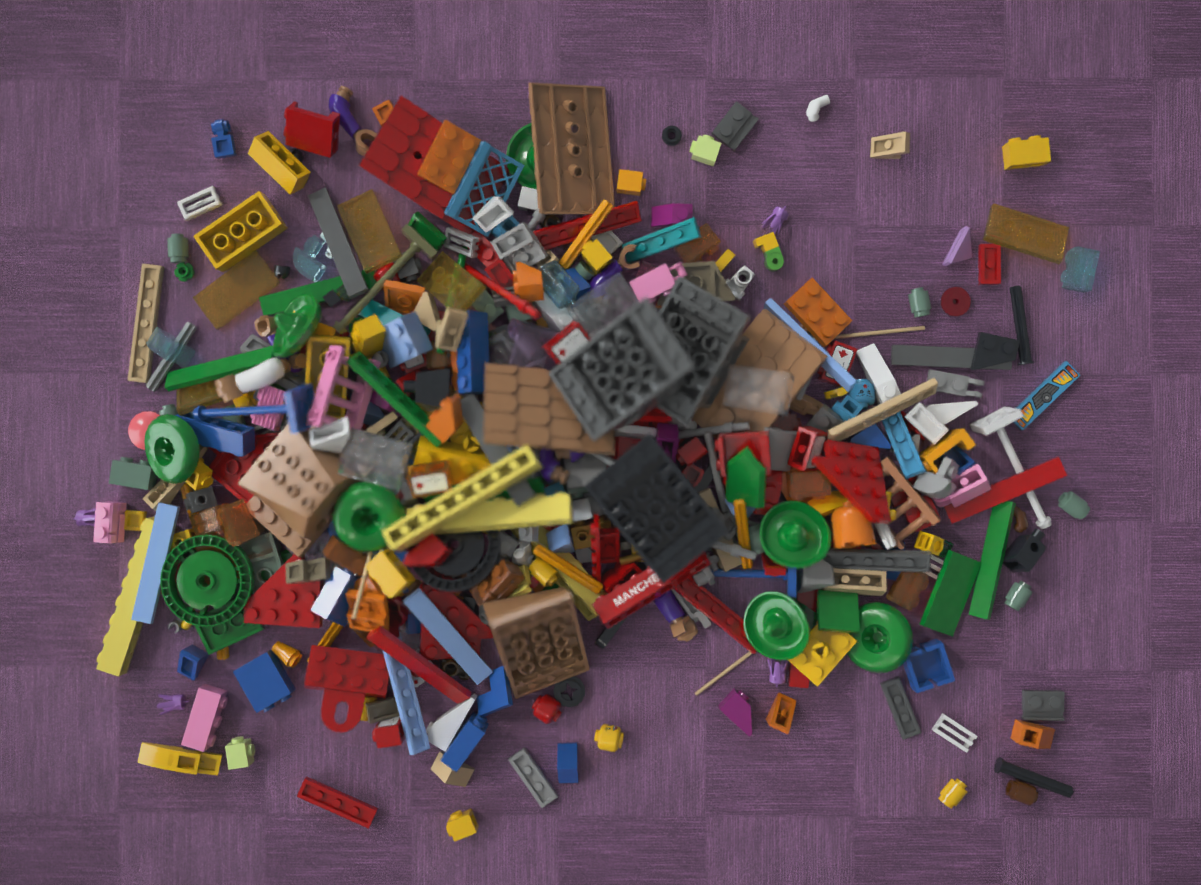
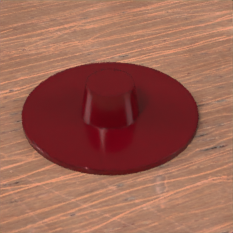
M951 287L941 297L943 311L954 317L965 314L971 304L968 292L961 287Z

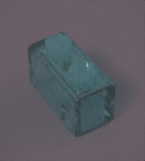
M1079 246L1071 248L1065 256L1067 266L1066 270L1062 272L1060 279L1063 282L1062 288L1082 293L1092 291L1100 251Z
M557 261L543 264L539 271L542 274L544 292L559 309L573 305L580 287Z

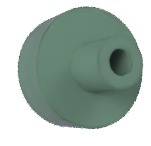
M580 261L575 266L576 271L588 281L595 275L589 265L583 261Z

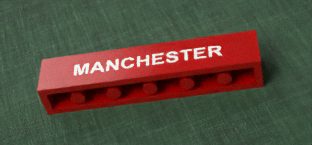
M703 552L665 584H662L648 566L647 570L634 574L626 583L616 585L613 591L607 595L599 596L592 605L603 624L609 629L705 569L711 563L705 552Z

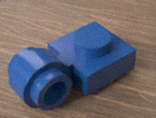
M224 119L215 120L214 123H211L213 134L218 135V137L211 138L215 158L221 159L237 156L234 138L231 134L227 135L228 132H231L229 121Z

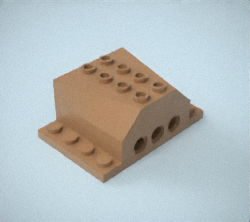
M288 423L240 480L238 485L254 495L243 508L294 554L302 558L333 521L334 506L340 494L351 485L365 482L380 463L351 438L348 439L341 453L312 449L310 446L309 430L306 429L300 433L291 434ZM312 426V427H310L309 430H312V429L317 428V427Z
M561 587L482 603L515 699L590 670L570 591L567 592L565 588Z

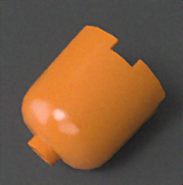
M850 501L843 502L842 507L833 511L831 520L835 549L856 548V545L863 544L865 546L876 544L872 523Z

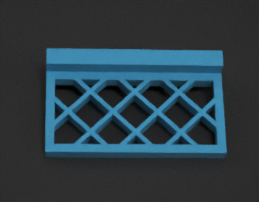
M481 141L444 214L488 237L491 230L486 233L483 229L479 228L475 221L474 224L469 222L473 220L472 218L475 215L472 205L483 202L484 206L486 201L493 197L484 198L481 188L492 184L494 196H503L502 200L506 202L524 165L495 149L487 142ZM491 152L498 155L500 164L489 165L488 157ZM512 163L517 166L514 175L507 176L504 165ZM501 166L504 178L494 180L491 169ZM488 170L491 182L480 184L478 178L480 172ZM505 180L507 189L504 193L498 194L495 183ZM478 188L482 200L471 203L469 194L471 190ZM469 206L472 218L464 220L459 217L462 208Z

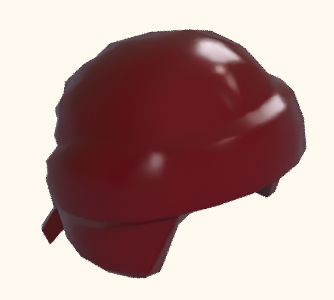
M386 595L389 608V632L396 637H400L399 629L407 620L409 610L403 602L404 599L400 596L390 598Z

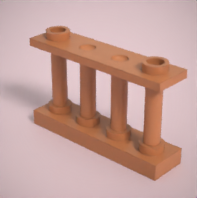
M887 456L880 462L882 464L883 477L891 475L896 480L894 485L887 491L891 492L892 496H894L897 492L904 490L909 496L905 503L895 509L896 519L911 507L915 508L917 506L922 511L919 518L898 534L889 526L895 520H891L887 524L896 542L894 548L898 546L902 550L905 546L902 542L903 539L924 523L928 524L931 522L934 526L940 521V517L922 495L913 488L911 482L905 479L904 474L890 457Z

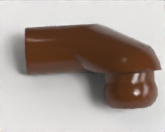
M1015 505L1013 516L1016 518L1017 523L1014 524V529L1016 532L1022 533L1029 526L1027 515Z

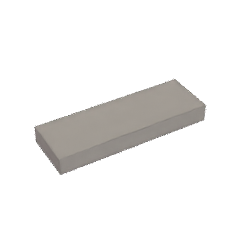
M525 747L508 758L541 808L558 798L557 792Z

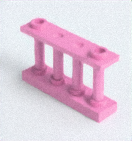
M330 346L326 353V361L314 401L308 413L307 425L322 427L323 423L329 424L339 420L325 415L328 404L331 403L347 409L345 417L349 418L351 433L349 438L358 440L373 388L359 375L356 382L338 376L340 364L349 366L346 363L349 358L343 356L344 347ZM369 359L379 369L381 362ZM335 383L353 390L350 401L331 395Z

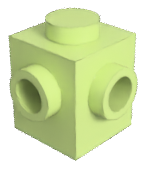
M699 135L697 141L693 140L689 151L693 153L691 159L714 167L721 143L715 141L709 135Z
M235 737L225 746L229 770L249 767L254 762L255 746L251 743V738Z

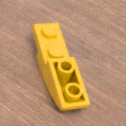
M142 742L138 763L175 772L218 776L223 754Z

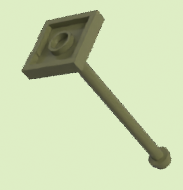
M408 224L402 228V234L411 242L409 244L411 247L340 322L337 320L334 322L335 325L333 327L341 335L348 331L345 328L381 291L385 280H391L416 252L419 253L421 251L430 261L436 258L437 251Z

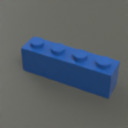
M466 310L468 318L457 348L458 394L470 395L473 393L474 395L485 394V363L489 364L488 313Z
M189 409L175 415L185 420L192 427L199 444L203 447L218 449L220 452L232 453L238 457L246 456L255 450V427L218 417H207L206 420L199 421L194 418L193 410Z

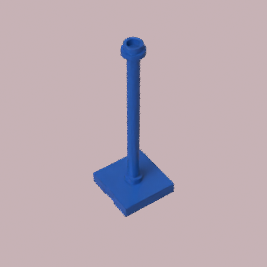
M303 384L284 392L285 405L206 409L205 406H198L194 408L193 416L199 421H204L207 417L287 413L290 433L297 434L312 427L307 425L308 413L311 410L315 397L313 384Z
M787 567L786 575H779L777 577L765 575L764 570L731 569L725 572L722 569H718L713 572L710 569L715 577L783 578V580H787V595L796 597L797 568Z

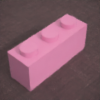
M208 684L198 688L181 745L202 752L214 745L216 735L214 734L222 721L220 714L228 701L226 697L227 690Z

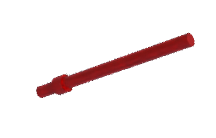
M465 263L464 271L517 306L518 310L522 313L529 314L535 319L540 318L541 312L533 308L530 302L521 300Z

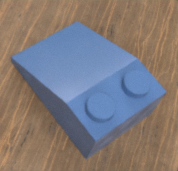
M416 311L399 317L383 326L386 332L382 351L388 354L390 369L433 349Z

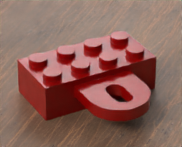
M311 645L304 686L306 689L324 691L321 706V718L324 725L336 733L349 732L359 724L362 718L365 696L386 699L389 673L384 654ZM345 702L349 706L347 719L344 723L338 724L334 719L336 707L339 703Z

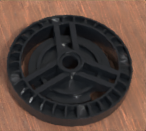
M499 530L486 531L488 534V551L481 565L479 561L483 556L485 547L482 531L437 535L448 547L455 541L459 542V546L453 550L440 566L432 568L448 576H459L466 573L467 577L445 580L435 577L427 567L413 569L425 583L440 591L454 593L470 590L486 580L498 563L501 553ZM419 541L409 546L408 551L415 549ZM476 566L478 569L471 573L470 571Z

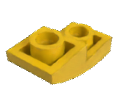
M832 491L807 501V504L825 517L833 513L837 508L842 507L843 502H848L849 500L840 491Z

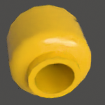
M603 724L600 730L596 729L594 741L598 742L597 746L599 749L616 752L618 748H622L624 733L621 732V728L618 726Z

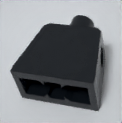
M450 368L418 371L416 373V381L404 380V392L416 393L415 402L441 407L442 401L449 396Z
M1035 528L1031 534L1018 536L1005 551L1003 564L1013 573L1030 572L1046 550V546L1041 543L1045 534Z

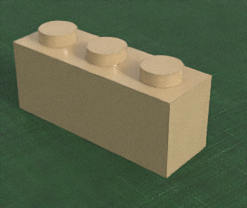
M833 568L835 585L822 588V590L883 596L887 591L886 571Z

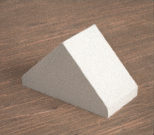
M493 196L472 219L487 233L514 212L500 197Z
M345 417L325 424L322 427L309 430L311 448L341 453L351 435L349 418Z

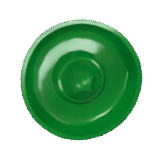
M529 123L513 135L508 144L506 155L524 165L517 182L524 187L537 189L532 123ZM512 163L507 164L510 174L514 175L517 166Z
M307 293L298 296L288 305L284 313L278 312L275 314L274 321L278 327L273 342L274 356L285 358L293 355L315 332L322 313L320 303L312 294Z
M163 414L152 420L146 430L144 444L146 456L153 472L167 483L179 484L186 481L194 473L199 461L200 449L195 432L185 420L175 415Z
M370 482L357 483L344 490L338 497L333 510L334 527L339 538L350 548L362 552H374L388 547L389 544L382 531L405 518V511L398 497L386 487Z
M800 501L778 503L765 514L760 525V541L764 552L770 559L784 567L805 568L822 560L830 548L831 533L826 520L812 506Z
M778 591L764 592L753 598L746 608L743 620L744 631L748 641L755 650L768 658L777 660L792 659L803 652L809 640V623L804 610L792 597Z
M873 602L861 605L859 607L860 632L858 634L849 633L857 642L847 652L848 657L858 667L870 672L886 673L899 668L908 659L913 645L912 630L907 619L899 610L885 603Z

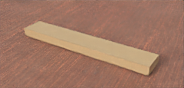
M142 263L128 381L147 383L151 377L164 273L163 266Z
M932 378L829 429L827 440L841 441L936 394L938 382L935 378Z

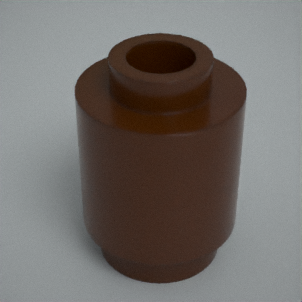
M1009 780L1006 785L1005 793L1010 799L1028 806L1036 803L1038 792L1035 786L1019 780Z

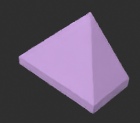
M965 226L960 229L942 265L949 266L972 258L969 227Z

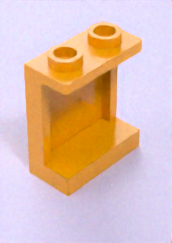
M964 428L951 429L935 445L931 444L919 453L925 471L936 474L938 469L933 461L954 445H957L962 450H970L976 445Z

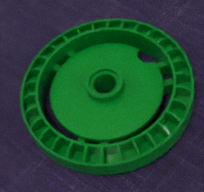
M206 534L188 538L172 549L162 567L160 586L166 604L178 618L195 626L208 627L223 624L235 618L243 611L249 598L252 596L255 576L249 557L237 543L220 535ZM213 546L219 548L233 559L237 567H234L232 562L219 552L212 550L197 552L195 547ZM190 552L191 555L186 557L185 555ZM180 561H182V564H181V566H180V568H179V570H178V573H177V588H176V582H175V579H176V571H177V567H178ZM236 571H239L240 578L238 579ZM206 575L211 580L210 585L205 583L204 579ZM237 583H240L238 595L229 608L218 614H206L209 605L218 609L227 604L236 591Z

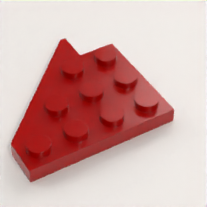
M281 431L255 435V450L243 457H238L228 452H220L218 449L208 447L217 455L209 466L213 471L212 477L246 505L254 495L238 485V483Z
M826 440L823 443L825 457L815 456L811 459L812 463L869 522L879 524L891 522L879 448Z
M296 554L291 556L249 598L244 607V623L309 628L323 627V617L311 611L312 606L323 589V580L295 584L286 583V563L305 560V555L302 558Z
M422 583L424 594L480 656L481 639L493 638L490 626L484 624L479 616L455 593L440 591L427 583ZM421 623L420 655L427 660L454 659Z

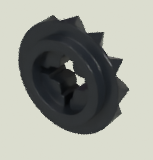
M575 676L558 682L554 686V697L562 706L574 707L584 699L585 686L581 679ZM567 683L571 688L575 689L572 693V699L568 693H561L567 689Z

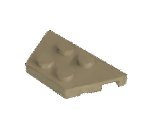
M714 261L682 263L687 272V275L683 277L684 279L722 301L735 300L732 291ZM676 269L670 271L673 278L678 276ZM662 293L657 305H663L668 295L664 297Z

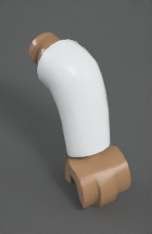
M268 359L237 375L231 374L215 381L216 392L219 398L223 399L224 403L242 396L245 392L257 390L275 383L285 373L290 372L291 365L287 359Z

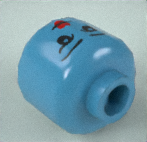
M857 379L854 387L849 391V396L864 406L861 410L868 409V406L875 402L874 385L867 379Z

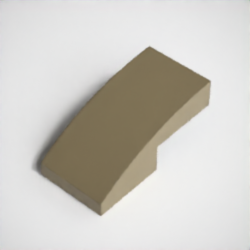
M328 558L286 563L287 584L330 579V559Z

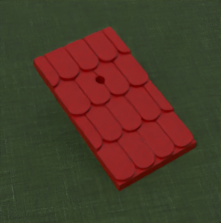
M401 95L360 162L359 167L455 229L472 234L475 231L474 229L444 214L453 194L417 175L442 122ZM489 155L488 162L490 166L500 164L498 160ZM504 165L507 176H509L510 172L508 170V167ZM501 166L491 169L494 180L504 178ZM488 170L480 172L478 176L480 184L491 182ZM505 180L495 183L497 193L501 190ZM492 184L481 187L484 198L495 195ZM478 188L471 190L469 194L471 203L482 200ZM483 202L472 205L475 214L483 207ZM470 207L462 208L459 217L464 220L472 218Z

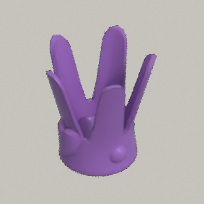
M776 206L773 209V213L762 222V228L770 225L773 228L772 232L774 234L777 232V235H779L784 220H787L789 216L785 211L786 206L783 209Z
M96 508L77 511L75 518H73L78 526H95Z
M768 659L770 669L769 682L775 683L776 687H778V684L785 683V671L788 661L782 660L780 665L779 662H776V659H771V664Z
M159 694L158 697L172 701L159 703L156 707L163 708L164 712L160 713L162 715L174 710H184L189 700H185L184 694L173 696Z

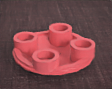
M141 412L131 420L128 427L129 437L137 448L145 450L144 439L146 430L151 421L160 416L156 412Z

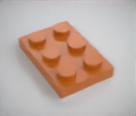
M444 120L417 175L445 191L455 194L481 140L453 123Z
M813 277L784 303L788 310L823 347H826L852 322V319Z

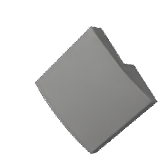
M525 222L491 241L500 260H505L512 274L516 270V262L532 266L548 256L535 234Z
M765 427L764 431L769 430L771 470L790 471L791 466L787 464L797 431H783L779 428Z
M585 453L584 457L575 462H571V459L565 460L564 457L562 458L564 470L570 471V476L566 482L567 489L583 488L606 469L605 463L590 453Z

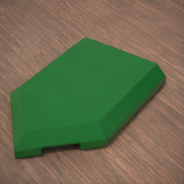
M747 446L727 462L726 501L734 503L735 500L743 499L746 506L764 508L766 468L752 455L753 452Z

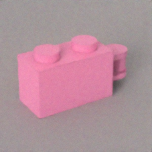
M682 262L669 268L665 263L629 283L638 301L648 297L653 303L657 301L656 296L662 293L664 297L669 295L678 277H685L687 272ZM674 269H676L678 273V276L675 278H673L670 272Z
M977 464L965 470L962 474H957L951 482L957 488L951 495L942 499L933 498L938 507H945L952 503L955 508L991 490V487L980 466Z

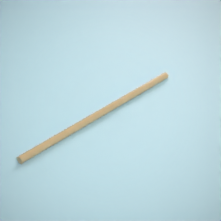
M925 326L837 335L834 339L925 330Z
M368 552L365 566L371 561L373 552ZM364 568L352 616L353 619L357 617L368 573L366 568Z
M746 653L735 663H733L731 666H729L727 669H725L723 672H721L719 675H717L715 678H713L711 681H709L707 684H705L703 687L695 692V695L698 696L705 689H707L709 686H711L713 683H715L717 680H719L721 677H723L725 674H727L729 671H731L733 668H735L737 665L743 662L746 658L752 655V653Z

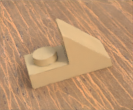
M905 131L871 138L870 158L900 159L902 154L909 153V132Z
M447 308L443 321L437 320V348L457 351L468 318L466 311Z

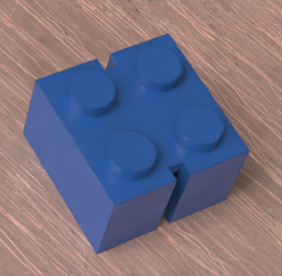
M933 639L920 643V648L916 645L912 646L911 653L903 664L912 690L920 693L934 688L933 683L941 686L955 681L943 642Z

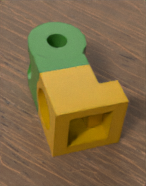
M774 232L752 241L755 249L761 247L765 257L764 265L767 270L774 272L783 266L784 259Z

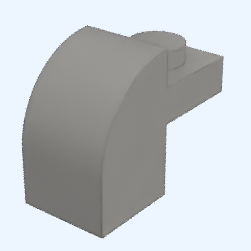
M945 457L936 475L927 471L919 474L913 488L920 494L930 498H945L951 495L957 488L951 481L956 477L959 465L952 459Z

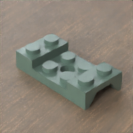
M271 532L237 542L245 551L253 566L255 577L252 595L266 582L261 577L263 570H267L271 577L284 564L280 550H282L280 541Z

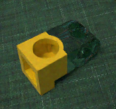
M919 531L914 548L930 551L931 554L944 558L948 550L953 548L954 543Z

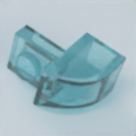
M315 235L306 240L303 251L297 247L295 248L293 263L299 273L313 282H318L327 266L314 259L325 243Z
M158 327L155 328L146 342L148 348L154 353L183 368L187 367L196 353L194 349L177 341L173 335Z

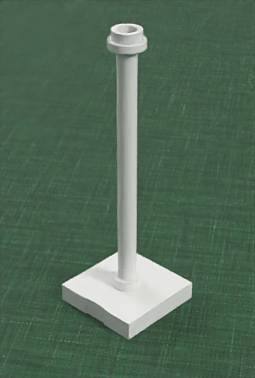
M1004 406L969 425L973 432L985 435L994 431L997 432L1017 474L1024 471L1004 427L1023 417L1020 409ZM1034 490L1027 492L1026 495L1038 518L1036 525L1040 529L1051 526V518L1045 516Z

